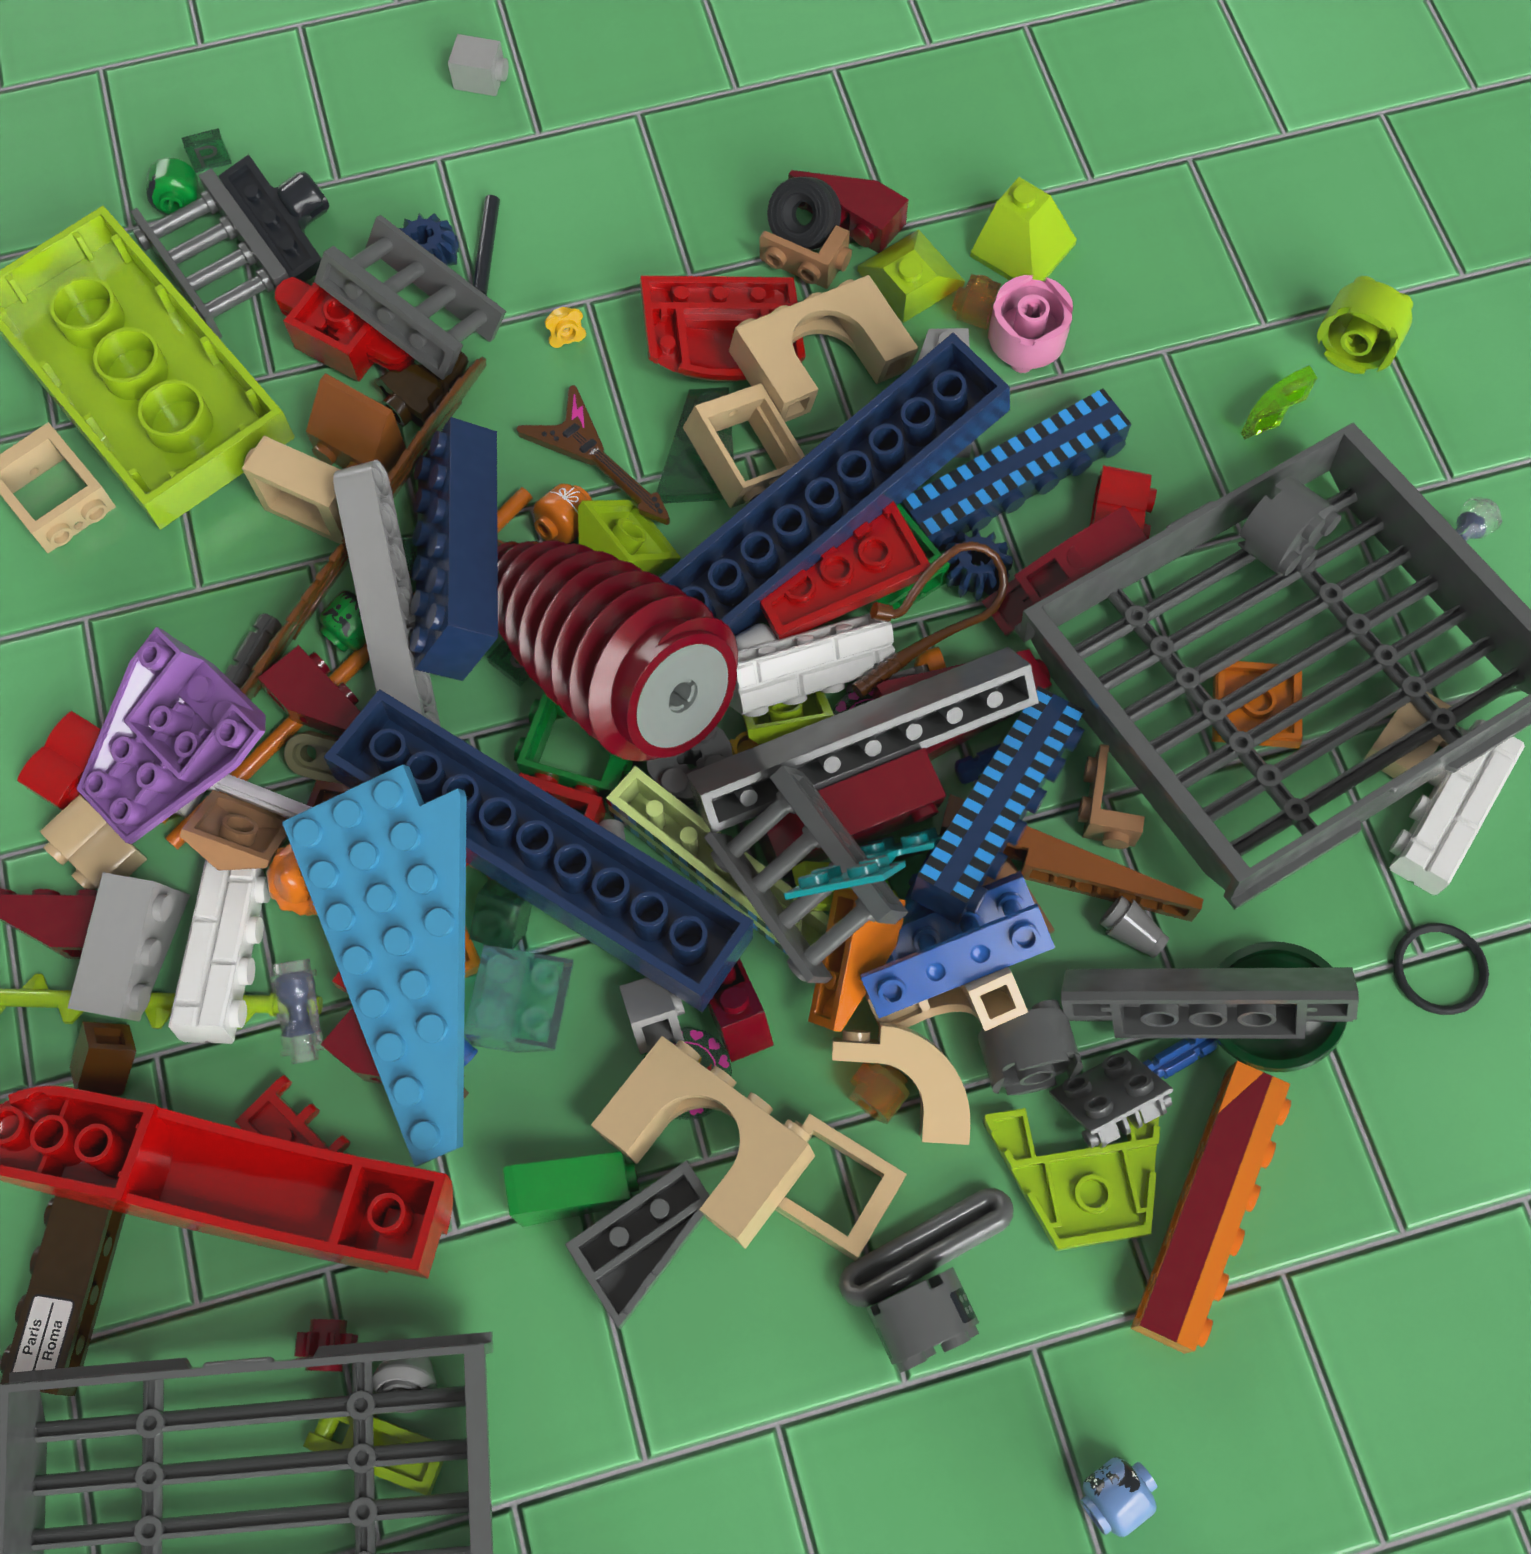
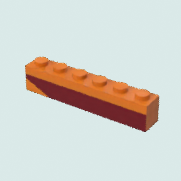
M1236 1061L1226 1070L1130 1329L1184 1354L1194 1352L1197 1346L1203 1347L1206 1344L1213 1325V1320L1207 1318L1213 1300L1218 1302L1221 1300L1229 1281V1274L1224 1273L1229 1255L1234 1257L1237 1255L1244 1240L1245 1230L1239 1228L1245 1210L1248 1212L1253 1210L1261 1191V1186L1255 1184L1261 1167L1266 1169L1269 1166L1276 1149V1143L1271 1141L1276 1124L1281 1126L1284 1123L1291 1107V1100L1286 1098L1290 1083L1240 1061Z

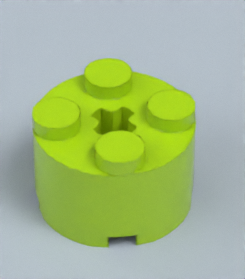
M1357 277L1353 283L1346 285L1339 291L1318 329L1317 339L1318 343L1322 341L1326 349L1324 352L1325 357L1336 367L1354 374H1364L1367 369L1378 368L1377 372L1384 370L1394 360L1411 327L1413 301L1408 295L1398 292L1389 285L1377 282L1371 277Z

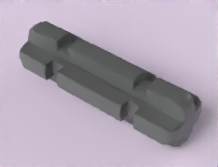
M266 613L259 615L253 625L256 629L255 632H249L233 658L236 662L235 665L230 664L224 673L239 689L242 688L250 677V672L253 673L254 670L252 668L269 647L270 639L272 640L282 628L278 619Z

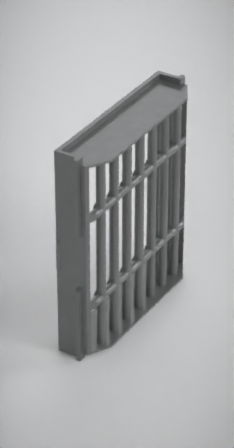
M1354 422L1220 499L1209 501L1172 522L1164 531L1023 610L1022 622L1015 626V632L1023 642L1031 639L1041 660L1048 668L1050 677L1071 703L1085 709L1082 718L1104 745H1109L1111 755L1208 877L1225 890L1223 896L1234 910L1359 833L1362 829V822L1445 770L1453 773L1457 772L1531 725L1530 608ZM1330 471L1340 492L1326 501L1335 507V512L1348 507L1362 522L1360 525L1317 549L1318 553L1315 559L1305 570L1301 571L1296 567L1288 576L1274 574L1168 637L1160 636L1149 621L1256 560V558L1244 549H1240L1143 606L1134 605L1123 591L1124 588L1248 518L1265 495L1273 499L1280 493L1281 490L1275 485L1290 476L1305 485ZM1373 535L1389 551V553L1336 584L1328 583L1316 570ZM1400 565L1416 581L1413 585L1364 614L1355 613L1343 600ZM1300 578L1316 595L1194 668L1186 667L1174 653ZM1427 595L1445 612L1392 645L1382 644L1370 630ZM1108 598L1123 618L1072 646L1058 629V626ZM1327 608L1343 625L1341 628L1220 700L1212 699L1201 686L1202 682ZM1456 625L1473 643L1419 677L1411 676L1398 662L1401 658ZM1135 631L1148 649L1097 677L1084 659L1130 632ZM1354 639L1370 656L1367 660L1247 732L1239 731L1227 717L1228 714ZM1483 657H1486L1502 674L1448 709L1439 708L1426 693ZM1160 662L1174 680L1122 709L1109 690L1155 663ZM1382 670L1398 687V690L1274 765L1266 764L1254 750V747ZM1515 687L1529 694L1465 735L1455 726L1458 722ZM1185 693L1200 712L1149 742L1134 723ZM1409 702L1427 720V722L1302 799L1294 798L1281 782ZM1212 725L1227 744L1175 775L1160 755ZM1437 735H1440L1448 744L1317 826L1309 816V814ZM1239 758L1254 777L1202 808L1187 788ZM1266 791L1282 811L1232 842H1229L1214 822ZM1292 825L1302 835L1252 867H1249L1241 857Z
M493 1331L319 1346L313 1357L274 1360L272 1357L206 1362L203 1366L192 1367L187 1358L11 1372L9 1373V1383L0 1384V1554H44V1550L130 1542L141 1544V1554H162V1540L347 1523L355 1525V1554H376L375 1521L469 1513V1546L378 1554H493L486 1354L493 1352ZM464 1354V1386L373 1393L372 1361ZM352 1363V1395L164 1411V1379ZM143 1381V1412L45 1421L40 1390ZM466 1406L467 1438L374 1446L373 1414ZM348 1416L353 1418V1448L163 1464V1432ZM138 1434L142 1436L141 1466L46 1474L47 1442ZM467 1459L468 1491L375 1499L374 1467ZM348 1469L354 1471V1501L163 1518L164 1485ZM139 1488L142 1490L140 1520L45 1528L46 1496Z

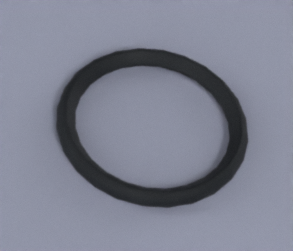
M1427 923L1417 926L1403 936L1394 952V975L1400 989L1416 1006L1428 1012L1439 1015H1455L1465 1012L1480 1001L1488 986L1489 969L1483 950L1471 936L1452 925ZM1429 932H1442L1460 939L1469 947L1478 963L1479 980L1475 991L1468 999L1452 1006H1441L1424 1000L1413 991L1404 975L1403 958L1408 945L1415 938Z

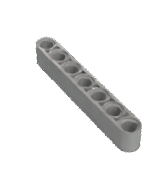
M378 460L338 470L333 476L334 490L376 692L381 689L440 726L430 673L414 670L415 652L410 650V639L415 628V616L411 614L413 591L388 474L382 463Z

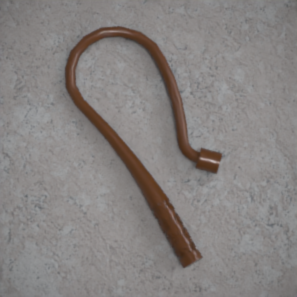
M973 541L958 543L944 552L927 568L898 609L894 610L893 606L878 602L872 605L870 611L871 619L890 622L891 619L902 617L908 612L918 594L938 569L959 552L968 550L983 552L992 559L998 572L999 586L997 596L989 608L980 614L930 634L887 658V661L882 662L876 669L874 668L866 676L864 675L852 684V688L858 697H865L873 691L872 689L876 688V685L888 680L893 674L899 672L900 669L904 668L915 657L933 645L959 631L985 621L998 611L1005 599L1008 579L1006 567L997 552L986 544Z

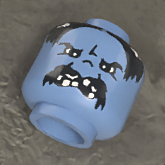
M1114 1457L1085 1479L1083 1482L1085 1497L1080 1502L1091 1520L1104 1535L1111 1531L1118 1537H1125L1156 1512V1501L1151 1492L1158 1487L1150 1473L1140 1462L1131 1466L1126 1460Z

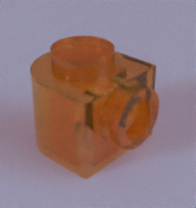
M971 274L966 287L958 288L953 301L952 310L957 311V320L987 330L990 326L993 305L1001 288V283L995 282L984 275Z
M864 1062L849 1081L856 1088L848 1099L871 1117L884 1124L890 1122L910 1095L909 1090L905 1086L908 1082L907 1078L899 1070L887 1064L882 1067L878 1063L872 1065Z

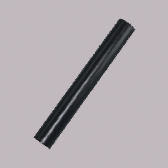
M487 195L485 197L473 278V286L486 296L500 199L495 195Z

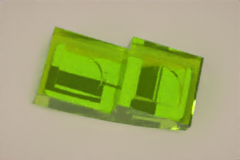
M1310 365L1283 378L1259 399L1251 410L1242 429L1241 435L1244 440L1280 426L1289 406L1307 399L1317 380V376Z

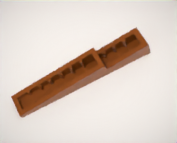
M950 794L940 834L946 832L965 800ZM1029 826L1026 827L1016 847L1008 843L1003 851L1010 859L1023 862L1021 873L1025 880L1112 902L1119 896H1123L1128 901L1134 899L1143 910L1190 922L1193 921L1202 909L1203 899Z

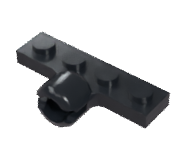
M249 154L218 175L236 203L284 267L289 278L295 277L306 282L315 276L320 265L321 256L305 235L304 229L307 225L325 214L330 206L328 200L311 176L305 171L298 172L279 185V187L274 188Z

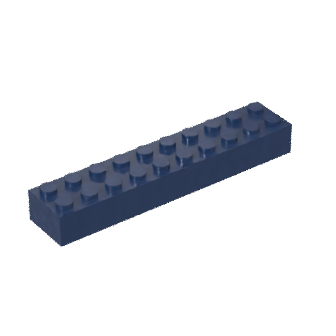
M954 332L951 333L660 578L665 583L678 587L687 596L696 598L704 603L713 613L714 618L722 620L727 624L734 636L759 623L765 617L760 605L762 599L802 569L808 570L820 561L821 555L833 546L837 548L853 536L855 529L866 521L868 523L882 514V509L894 501L896 506L1010 411V386Z
M381 689L377 691L324 756L334 778L350 789L398 766L406 765L411 769L424 804L457 788L464 790L467 796L466 863L701 1012L704 1011L753 939L754 920Z

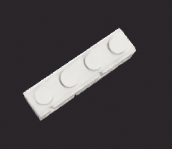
M870 613L738 651L737 681L729 706L742 715L756 717L766 714L769 711L768 707L775 704L796 705L805 702L807 695L818 691L835 693L843 690L845 683L859 680L864 675L866 676L868 672L874 668L876 669L879 664L887 661V658L895 654V648L892 645L894 638L891 622L871 619Z
M1477 719L1468 730L1461 727L1460 731L1465 735L1486 721ZM1511 737L1457 772L1453 773L1445 770L1429 780L1428 783L1434 786L1429 797L1422 795L1409 814V817L1415 820L1409 832L1403 829L1389 850L1396 855L1389 867L1390 871L1408 881H1413L1414 885L1432 895H1438L1452 881L1525 747L1524 742Z
M205 860L168 1025L176 1037L183 1042L205 1043V1041H208L210 1043L232 1044L235 1040L237 1028H242L245 1025L247 1005L245 1000H243L245 986L252 985L255 978V961L251 956L254 944H259L262 941L264 931L263 920L259 917L262 903H268L271 898L267 877L262 868L218 871Z

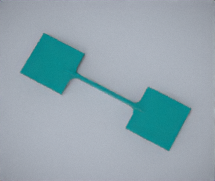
M935 827L911 832L910 836L900 838L901 842L895 843L893 836L868 841V844L859 846L868 859L859 861V865L846 868L847 872L842 873L840 865L813 870L811 874L798 878L799 886L784 893L785 900L884 881L906 867L905 861L892 863L896 856L934 849L944 834L937 835Z

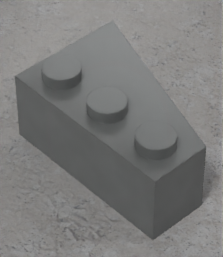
M687 1160L565 1244L618 1329L624 1326L705 1217L699 1209L710 1195Z

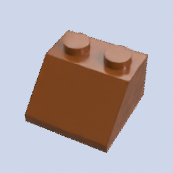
M326 373L322 376L306 429V433L313 446V454L320 461L329 465L335 463L343 469L378 460L382 463L388 474L395 467L403 451L406 449L393 411Z

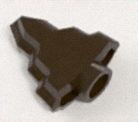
M460 352L452 373L443 380L419 363H412L401 371L389 370L376 379L377 385L387 396L382 401V405L393 411L396 422L400 426L404 427L412 420L417 426L422 428L430 414L436 411L445 394L450 391L457 378L462 377L469 362L468 357L463 352Z

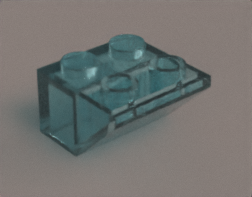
M484 945L464 1029V1035L471 1045L514 1053L555 1051L574 960Z

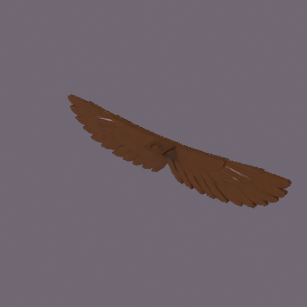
M483 356L476 359L467 368L462 377L457 378L450 391L445 394L436 411L430 414L421 430L416 433L409 447L403 451L395 467L388 473L393 499L413 473L419 456H425L428 452L427 448L431 443L434 433L442 430L487 366L486 358ZM344 537L341 540L342 543L329 556V561L315 575V580L302 594L301 600L287 616V622L271 640L267 650L253 666V673L240 689L250 700L256 697L262 688L258 677L277 663L292 640L297 639L349 563ZM403 543L404 553L406 555L407 546L405 543Z

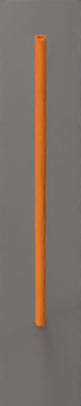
M521 487L497 510L498 533L533 499L525 488ZM367 644L361 649L354 651L329 676L336 686L341 682L346 684L370 660ZM287 717L229 775L248 781L304 725ZM204 800L165 837L177 850L185 843L180 837L182 828Z

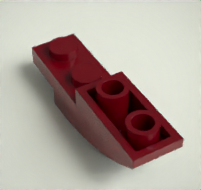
M1126 507L1119 508L1070 537L1015 574L1016 578L1008 582L1005 599L998 611L992 615L993 619L1004 635L1008 637L1015 632V626L1022 622L1023 610L1143 543L1148 538ZM997 591L982 601L986 608H989L997 596Z

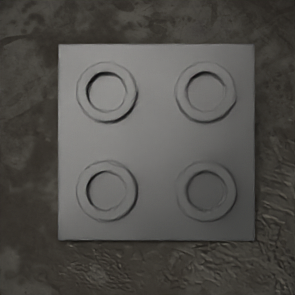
M1128 1050L1107 1057L1103 1063L1071 1079H1066L1063 1084L1049 1091L1050 1095L1086 1129L1082 1131V1136L1089 1148L1097 1145L1100 1148H1104L1107 1144L1120 1138L1118 1128L1124 1135L1130 1134L1131 1129L1127 1117L1132 1125L1139 1129L1143 1126V1123L1146 1124L1159 1116L1165 1115L1167 1113L1166 1108L1172 1105L1169 1094L1174 1092L1170 1085Z

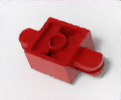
M290 277L283 280L277 286L275 299L282 315L286 316L283 322L295 349L360 382L374 363L388 370L401 371L414 363L415 359L315 282L309 285L300 279Z

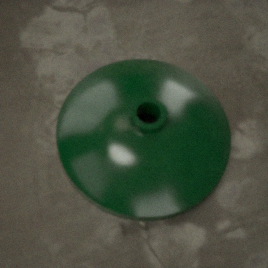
M1274 941L1256 943L1241 948L1228 956L1217 968L1333 967L1321 956L1309 949L1291 943ZM1306 1022L1305 1039H1215L1229 1055L1246 1065L1268 1072H1291L1312 1066L1328 1056L1340 1042L1347 1022Z

